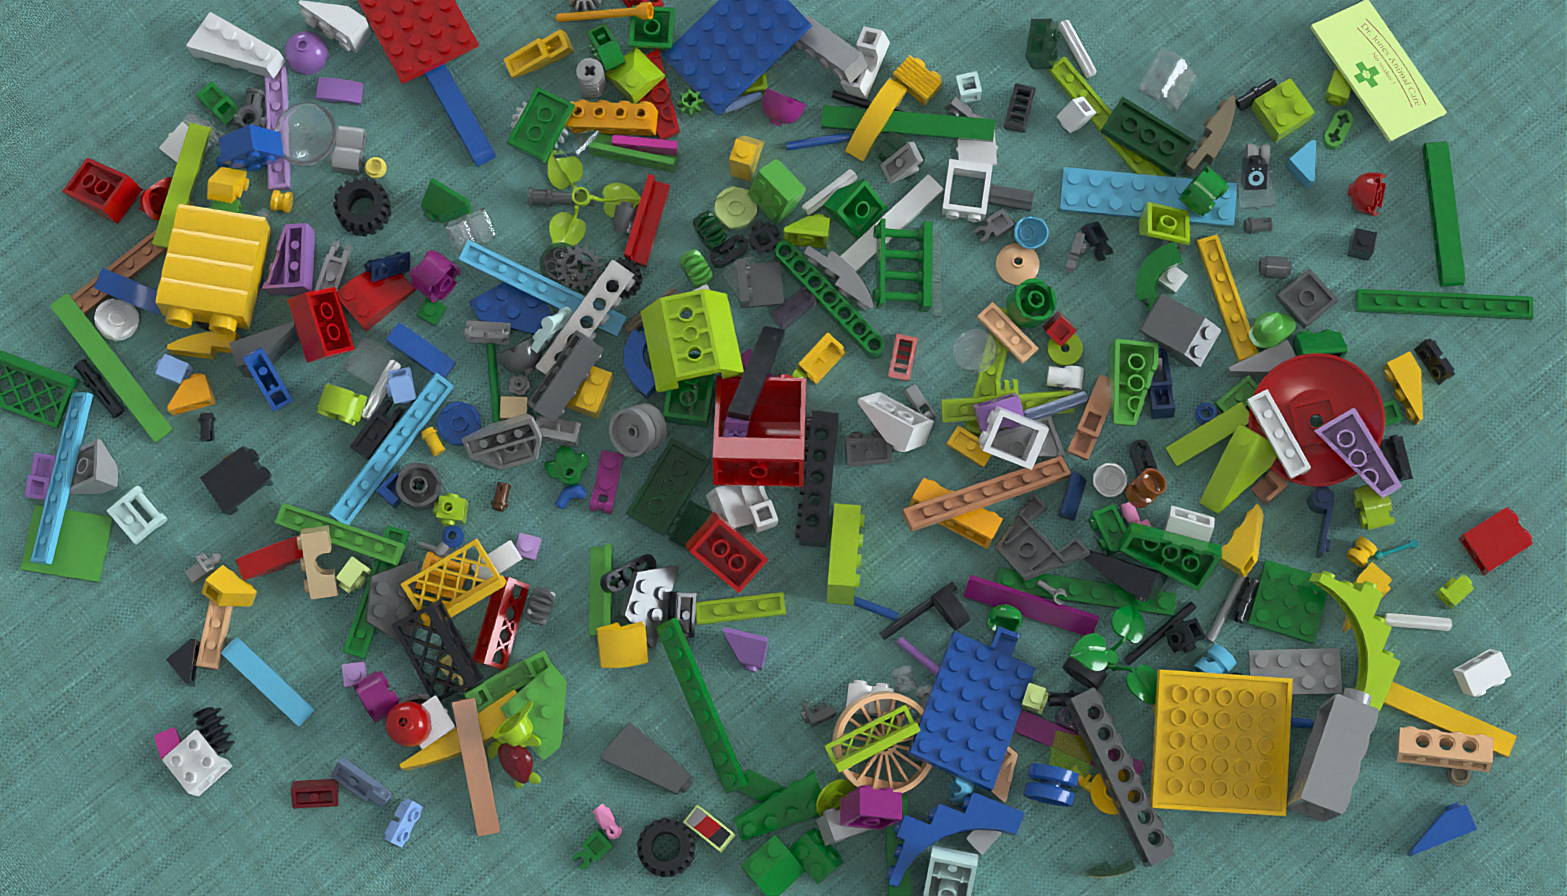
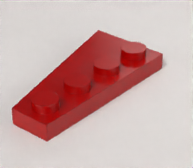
M656 49L645 55L665 75L659 50ZM665 77L638 101L650 102L658 110L656 134L661 140H667L680 133Z

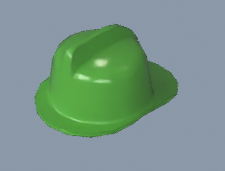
M1262 313L1257 317L1249 331L1250 341L1260 348L1275 347L1295 331V320L1284 313Z

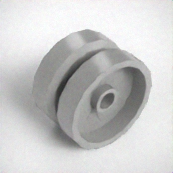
M641 403L618 411L612 417L609 424V435L617 451L625 456L635 457L658 449L666 438L667 425L664 416L656 407L651 404Z

